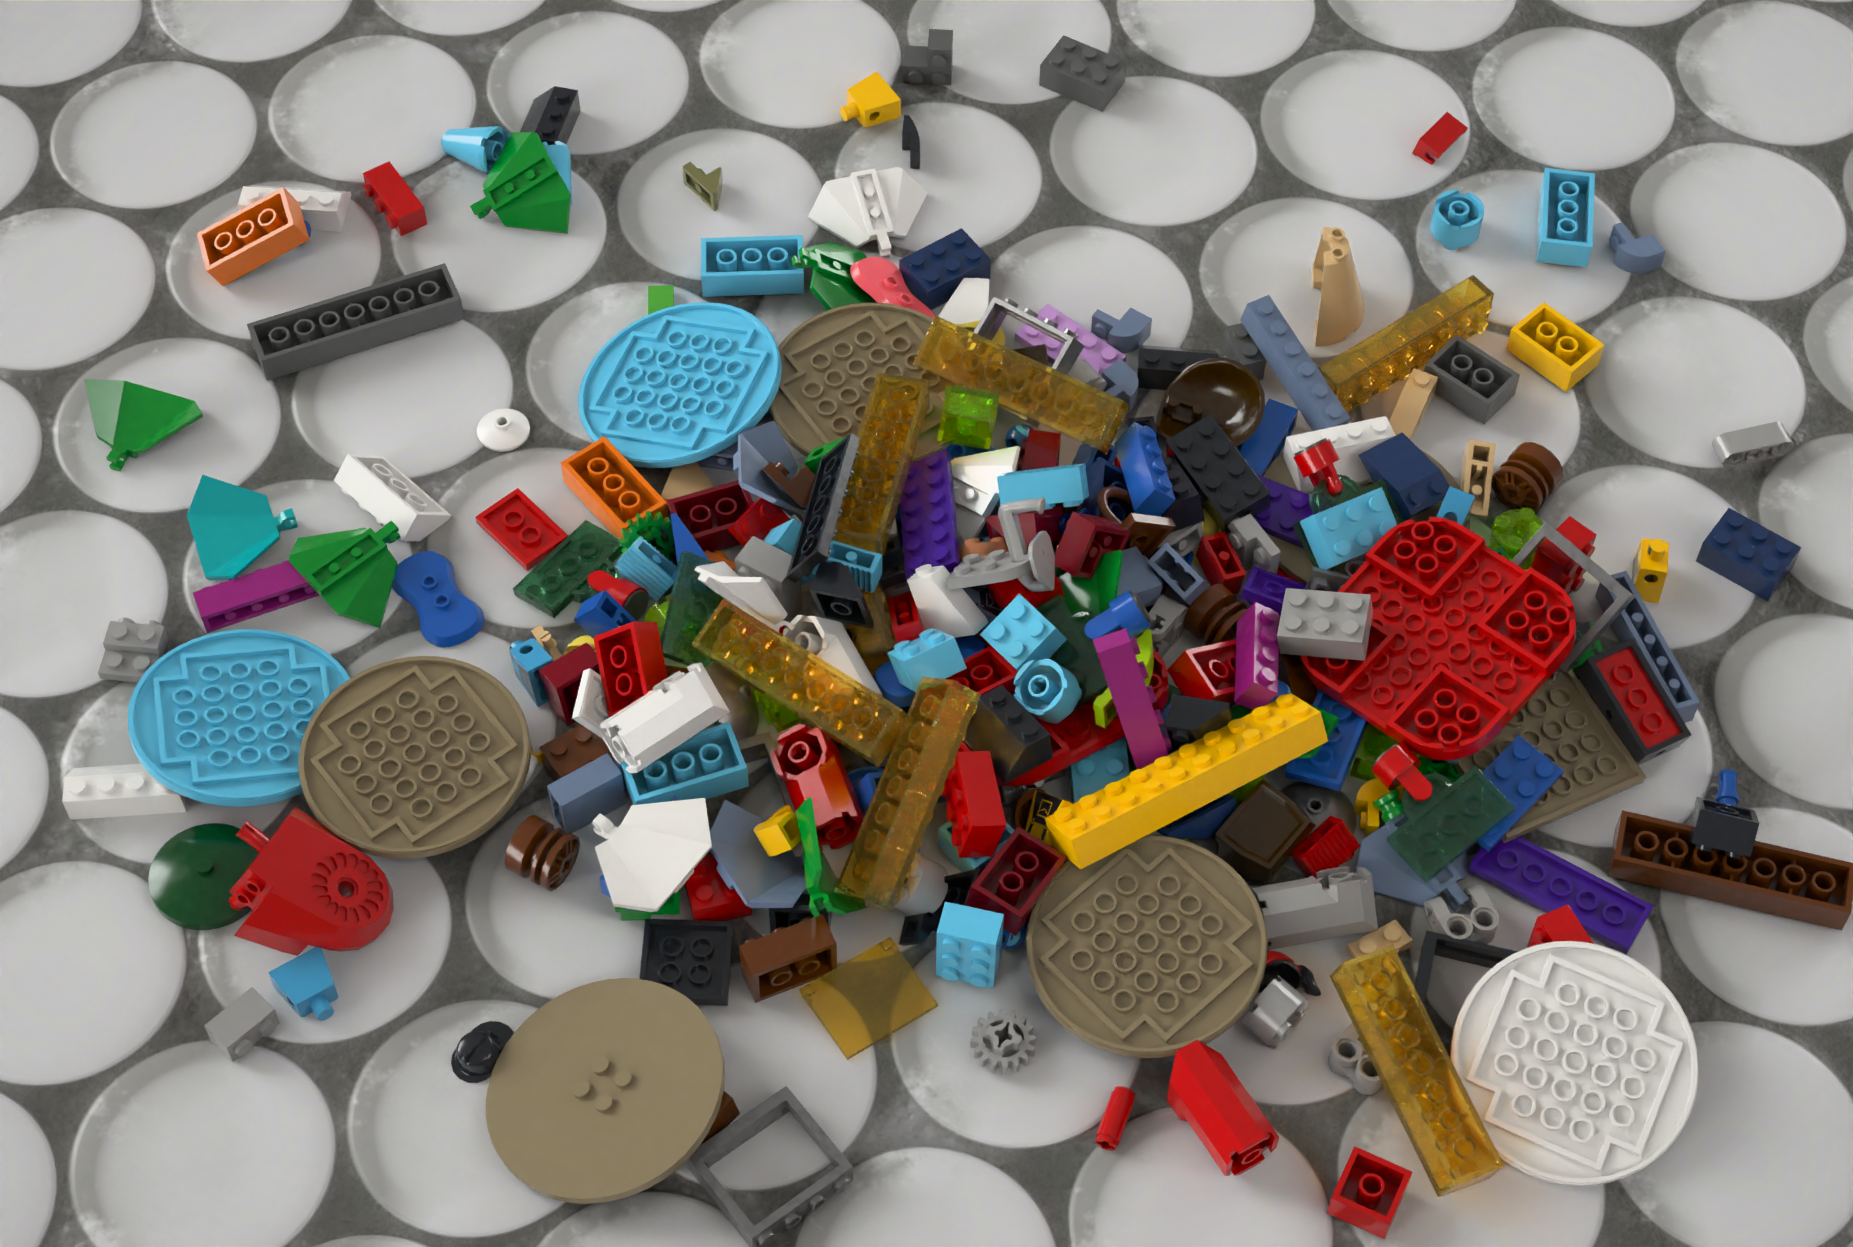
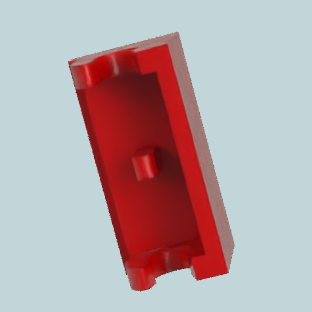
M1446 112L1419 139L1412 154L1433 165L1436 161L1428 155V152L1439 159L1467 131L1468 127Z

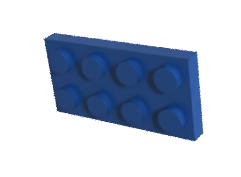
M1319 690L1313 705L1337 716L1339 722L1329 735L1328 742L1321 746L1315 756L1293 759L1288 762L1285 769V777L1341 791L1368 722Z
M1518 735L1445 810L1444 816L1490 852L1559 780L1564 770Z

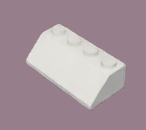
M243 186L238 202L239 210L282 187ZM284 187L299 202L303 218L309 222L311 230L342 232L351 192Z
M1383 416L1287 436L1283 459L1297 489L1309 495L1317 494L1308 476L1303 478L1293 457H1295V453L1324 438L1330 439L1340 458L1333 465L1343 488L1374 481L1358 455L1396 435L1387 417Z
M347 454L334 479L342 487L343 493L353 497L359 502L360 508L376 517L377 523L385 526L392 521L399 529L398 533L401 538L398 540L404 543L423 540L451 517L444 508L384 456Z
M142 764L73 768L64 779L62 802L70 820L186 812L187 797L170 790L158 782L147 772Z

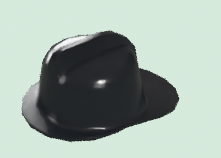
M489 1021L481 1023L470 1033L464 1035L452 1054L451 1065L455 1075L467 1083H479L487 1080L491 1076L504 1046L514 1034L513 1030L504 1023Z

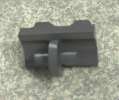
M1313 566L1305 590L1337 592L1351 576L1339 573V570L1336 568H1332L1329 571Z

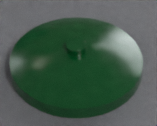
M221 823L197 825L178 833L158 851L149 870L148 885L155 906L167 920L175 925L191 930H212L232 924L252 910L247 906L244 910L237 911L229 904V898L232 897L229 891L259 854L256 849L236 836L240 828Z

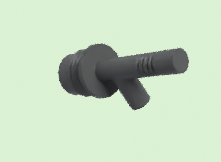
M1065 768L1032 785H998L1002 805L1013 804L1027 790L1040 788L1049 781L1065 776Z

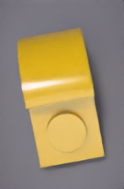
M1378 778L1369 780L1361 786L1354 805L1355 814L1360 815L1359 828L1364 829V838L1379 829V817L1382 816L1380 809L1375 808L1372 802L1390 792ZM1400 785L1397 789L1400 793L1399 798L1403 802V786Z
M790 805L781 807L767 821L758 824L753 830L770 857L793 849L802 840L797 818Z

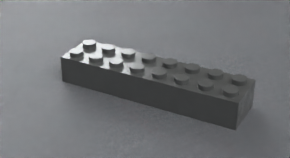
M444 263L248 323L247 327L254 350L268 381L465 318L461 298Z

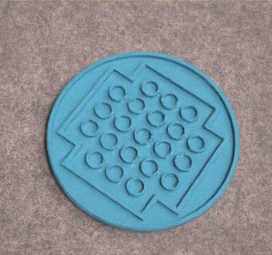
M696 302L656 311L621 330L602 347L590 363L583 377L578 397V408L582 424L593 443L605 436L633 466L668 468L703 460L737 442L740 433L754 428L766 414L775 399L781 381L782 361L780 352L772 333L761 320L751 313L731 305Z
M259 629L228 630L204 635L167 652L141 677L129 702L128 732L130 742L138 760L149 774L170 790L190 799L208 804L236 807L257 806L286 800L303 793L298 769L299 752L305 730L312 716L325 699L341 684L349 680L350 676L329 653L293 635Z

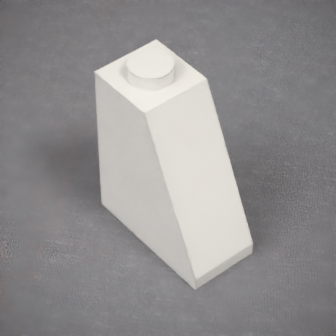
M963 278L936 320L949 330L959 324L981 320L989 304V279Z
M931 564L920 566L915 570L916 573L907 580L925 630L935 628V630L938 629L955 638L975 635L988 624L986 616L962 588L949 590L946 579L950 576V573L943 565L932 567Z

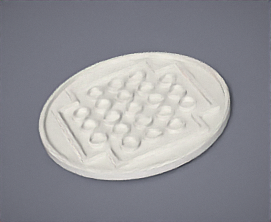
M1557 941L1535 945L1510 955L1490 969L1474 986L1458 1014L1453 1029L1450 1050L1451 1076L1458 1102L1467 1121L1478 1137L1499 1158L1519 1171L1540 1180L1560 1185L1595 1186L1631 1176L1653 1163L1667 1151L1683 1130L1692 1112L1699 1081V1062L1694 1034L1687 1016L1672 992L1648 968L1633 958L1605 946L1587 942Z

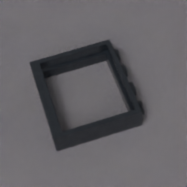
M1426 930L1403 1047L1450 1058L1452 1039L1420 1032L1434 955L1493 968L1497 963L1518 951L1466 939H1454L1448 935Z

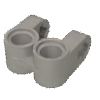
M1164 594L1158 598L1148 613L1152 619V626L1148 628V630L1152 631V643L1156 647L1155 651L1162 658L1182 635L1185 628L1183 621L1188 610L1187 607Z
M1481 884L1464 889V892L1469 897L1466 904L1471 912L1466 915L1451 914L1441 897L1424 902L1426 917L1435 933L1448 935L1454 939H1466L1483 944H1488L1494 939L1500 917ZM1478 923H1484L1487 927L1481 926ZM1452 932H1458L1461 935H1454Z
M1359 1016L1333 1043L1328 1064L1334 1073L1351 1078L1353 1086L1358 1092L1372 1095L1377 1093L1396 1073L1406 1060L1408 1053L1397 1044L1393 1045L1382 1058L1375 1054L1365 1053L1361 1042L1369 1034L1372 1025ZM1340 1053H1345L1351 1058H1345ZM1364 1072H1370L1375 1077H1369Z

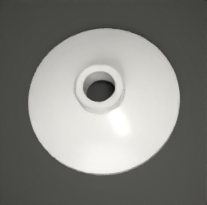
M497 409L486 414L480 420L477 434L480 442L486 448L505 452L520 447L527 440L530 434V425L527 418L519 411Z

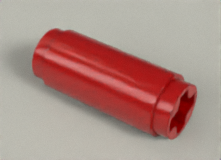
M1116 1086L1114 1091H1112L1096 1134L1095 1143L1099 1147L1113 1151L1119 1145L1135 1101V1093L1132 1090L1123 1086Z

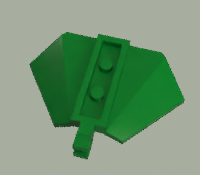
M534 132L511 133L483 184V192L486 197L470 206L473 213L479 219H482L493 209L506 227L568 234L571 193L539 135Z
M827 242L807 248L801 247L799 249L800 258L795 255L791 258L794 267L806 268L809 266L812 268L813 274L810 290L827 310L850 304L877 303L854 282L850 274V267L853 263L867 258L863 252L833 242Z
M84 379L97 438L112 448L107 456V460L112 462L109 465L112 470L120 472L129 456L137 458L139 453L149 450L203 417L194 400L128 381Z
M390 521L376 533L371 528H359L301 537L297 539L289 555V563L339 616L381 628L398 563L388 550L386 543L391 544L401 538L398 533L399 529Z
M1122 550L1102 554L1092 579L1074 577L1068 572L1058 578L1062 584L1065 604L1043 616L1067 638L1059 647L1060 649L1067 651L1077 648H1083L1084 650L1089 648L1092 655L1096 656L1099 661L1093 640L1089 639L1085 634V626L1091 619L1109 609L1108 603L1117 598L1123 559Z
M812 797L806 799L795 814L803 845L806 889L810 895L809 907L814 918L820 916L819 910L824 908L828 912L833 911L843 915L871 907L836 877L818 844Z

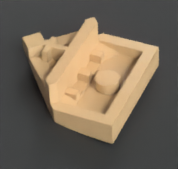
M694 462L672 468L661 497L666 501L714 486L698 463Z

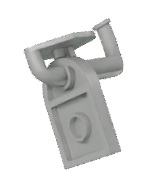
M1045 498L1025 499L1002 504L999 507L998 516L1009 552L1000 549L984 556H979L977 553L965 556L963 561L954 568V571L946 579L949 590L1004 582L1016 578L1028 590L1033 592L1054 590L1055 554L1050 537L1046 531H1040L1030 542L1027 549L1017 515L1032 511L1042 514L1045 509Z

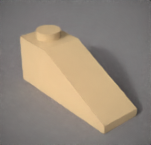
M1416 368L1412 370L1389 420L1395 435L1403 432L1410 440L1413 438L1434 397L1438 381L1437 376Z
M1469 439L1462 455L1460 490L1475 496L1470 516L1487 518L1496 444Z

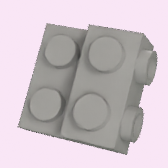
M1248 514L1242 518L1238 517L1232 520L1228 525V529L1231 531L1228 541L1231 542L1230 545L1233 546L1232 549L1235 550V554H1238L1237 558L1240 559L1239 562L1242 563L1241 566L1244 567V571L1250 569L1252 571L1254 566L1277 574L1281 551L1254 517Z
M120 618L118 622L110 621L103 641L105 652L98 671L100 679L138 683L144 673L165 653L169 640L165 626L154 620H148L145 624L135 623L129 618Z

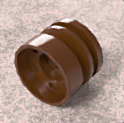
M1524 442L1518 445L1509 455L1507 461L1503 462L1500 468L1494 472L1491 482L1492 489L1498 499L1511 510L1521 514H1531L1537 511L1541 503L1561 483L1564 477L1563 468L1557 457L1547 448L1533 442Z
M1217 583L1210 586L1194 600L1185 614L1183 626L1194 637L1202 639L1205 646L1236 639L1237 621L1248 610V607L1244 602H1237L1235 594L1227 587Z
M536 815L529 816L520 824L509 842L505 854V868L524 878L531 877L532 882L537 885L541 884L543 888L549 891L556 890L568 877L579 854L580 839L570 832L567 833L562 828L554 829L553 824Z

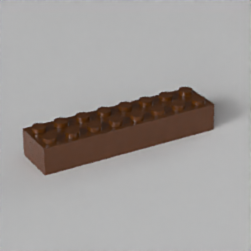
M1622 810L1615 827L1607 875L1609 877L1841 931L1851 914L1853 900V863L1759 841L1754 842L1751 857L1743 855L1741 859L1725 855L1723 850L1713 848V851H1704L1696 848L1695 844L1691 843V826Z

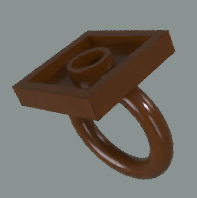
M1116 486L1105 487L1097 495V507L1102 517L1109 518L1131 531L1123 550L1136 546L1142 556L1145 555L1148 558L1176 527L1172 518L1130 513L1122 522L1111 511L1108 505V498H1119L1133 508L1129 492L1123 488Z

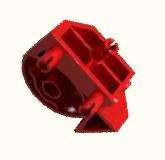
M297 807L285 818L271 838L253 826L248 820L236 834L237 837H240L256 849L259 854L229 891L232 894V897L229 898V904L234 910L241 911L247 906L253 910L234 936L298 956L308 945L340 952L359 950L374 942L389 925L394 910L393 890L386 874L371 857L330 833L322 824Z

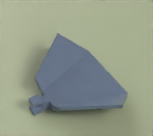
M775 420L740 433L738 435V452L733 455V471L738 474L741 488L778 505L791 517L796 515L802 522L807 503L801 507L762 469L769 461L773 464L779 461L790 472L786 476L788 479L797 472L798 465Z
M1430 797L1426 802L1418 803L1362 839L1354 873H1358L1357 867L1366 868L1372 873L1374 894L1424 907L1425 901L1433 899L1444 892L1448 903L1454 911L1463 907L1465 902L1469 900V897L1457 884V882L1468 877L1464 831L1444 816L1445 810L1449 807L1445 803Z
M724 800L710 830L712 844L710 851L718 862L716 870L729 890L735 889L745 905L750 908H793L806 890L803 854L795 857L791 849L776 856H768L753 831L758 824L766 820Z

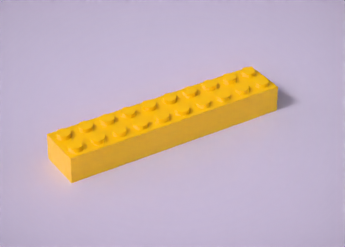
M1292 693L1281 695L1275 701L1255 708L1252 713L1240 719L1230 721L1228 725L1205 734L1203 738L1191 744L1181 746L1179 750L1168 756L1156 759L1154 763L1142 769L1132 771L1125 778L1117 782H1111L1103 789L1091 795L1083 796L1078 802L1068 807L1056 810L1054 814L1045 818L1054 848L1067 856V859L1080 870L1328 742L1321 712Z

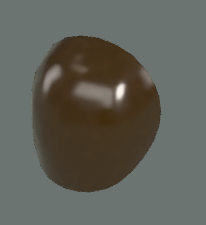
M1210 358L1199 361L1180 372L1167 388L1156 418L1158 433L1169 439L1211 414L1234 446L1238 447L1254 434L1263 418L1265 408L1263 388L1256 375L1245 365L1235 360Z

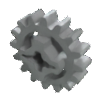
M1000 1009L999 1016H995L991 1011L988 1012V1020L979 1018L978 1027H973L972 1029L973 1038H971L970 1046L974 1048L973 1057H981V1067L990 1064L992 1073L997 1068H1001L1003 1075H1006L1010 1067L1015 1072H1018L1019 1063L1027 1066L1029 1064L1028 1056H1034L1036 1036L1032 1035L1033 1025L1025 1026V1016L1019 1020L1016 1019V1011H1012L1009 1016L1005 1015L1003 1009Z

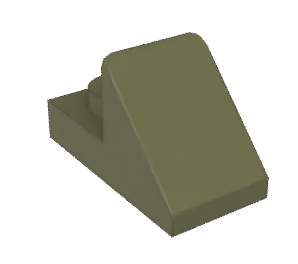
M691 162L682 166L684 184L713 211H716L719 207L723 185L722 168L719 167L706 175L701 168H697Z

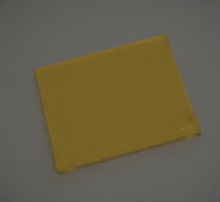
M891 937L799 989L801 996L808 1006L811 1007L847 1060L938 1007V1003L899 951L898 946Z

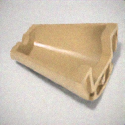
M1338 227L1322 228L1312 265V288H1321L1318 320H1315L1314 325L1315 346H1328L1345 340L1347 335L1357 331L1362 323L1365 312L1364 298L1350 244L1345 237V232Z

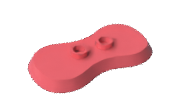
M868 257L851 265L850 274L854 282L877 303L907 307L936 320L933 312L910 292L904 282L902 273L891 261L881 257Z

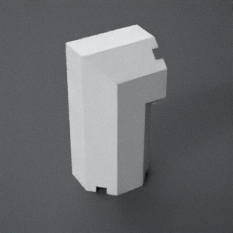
M797 615L790 622L795 626L793 631L786 628L783 630V636L787 639L785 646L781 645L780 654L789 670L801 672L831 728L848 730L853 728L851 723L859 721L860 724L868 722L882 708L880 700L882 693L841 622L816 616Z
M701 662L688 666L689 672L687 674L681 673V671L672 674L655 685L652 691H649L638 700L600 723L601 729L606 728L607 730L602 734L604 742L619 764L625 761L629 765L625 768L628 773H638L730 712Z

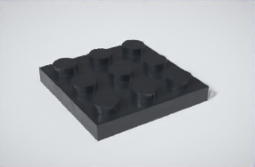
M645 919L639 979L666 985L689 998L695 1005L728 1006L734 922Z

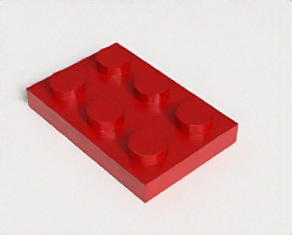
M519 488L475 517L476 523L526 571L569 542L568 535Z
M759 497L728 530L744 547L752 536L763 541L771 529L791 519L778 505Z

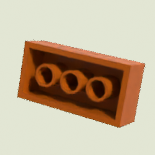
M284 187L197 233L206 271L222 286L310 240L299 202Z
M605 436L561 462L564 483L618 541L620 538L625 537L621 529L629 528L627 520L635 522L637 520V513L642 518L646 517L647 511H650L652 517H655L657 512H661L663 519L669 517L667 502Z

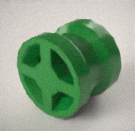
M1397 788L1372 802L1375 808L1380 809L1382 813L1381 818L1384 823L1409 809L1407 804L1400 800V793Z

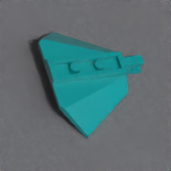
M202 475L187 513L205 578L211 581L236 579L280 540L278 532L298 527L292 508L282 511L278 517L274 518L267 495Z

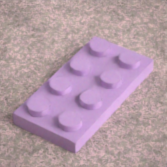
M1047 304L1037 313V319L1043 321L1044 318H1048L1059 325L1057 327L1058 330L1063 332L1067 328L1079 335L1077 340L1084 345V348L1078 358H1081L1083 361L1085 360L1100 375L1102 371L1120 359L1126 363V355L1051 305ZM1024 324L1015 332L1014 340L1025 347L1045 344L1047 360L1051 365L1054 364L1065 345L1027 324Z

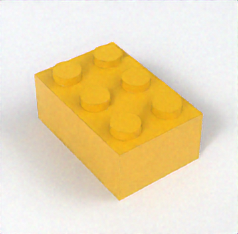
M1545 302L1511 329L1506 346L1507 351L1565 392L1570 390L1599 365L1604 348L1602 342Z

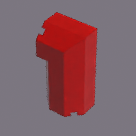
M798 724L781 733L777 740L779 743L776 751L773 749L770 757L777 775L786 784L795 812L806 799L812 797L818 844L821 850H823L822 845H829L831 850H834L857 840L861 835L860 827L864 829L867 824L836 744L820 729H812L803 724Z
M1195 1040L1176 1051L1167 1095V1102L1180 1120L1187 1121L1225 1176H1230L1231 1171L1234 1175H1240L1260 1164L1265 1159L1262 1153L1267 1148L1270 1152L1277 1148L1279 1136L1222 1054L1201 1043L1199 1040Z

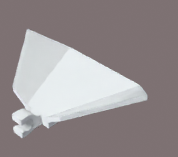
M900 167L879 171L873 168L853 172L849 177L825 182L808 216V220L855 248H859L872 240H877L880 257H891L890 250L892 247L888 237L906 238L928 192Z
M1019 446L958 457L951 460L959 546L964 545V540L977 538L987 521V516H990L1000 499L997 476L1007 472H1015L1020 452Z
M724 561L697 566L694 569L700 574L698 577L699 581L756 623L766 628L779 641L784 643L787 639L779 634L781 626L785 625L786 629L793 631L795 628L794 625L784 620L788 613L763 577H740Z
M705 798L631 805L618 828L601 813L592 821L595 826L594 832L607 839L605 842L597 845L595 851L614 907L647 912L658 911L673 892L677 893L694 873V868L712 848Z

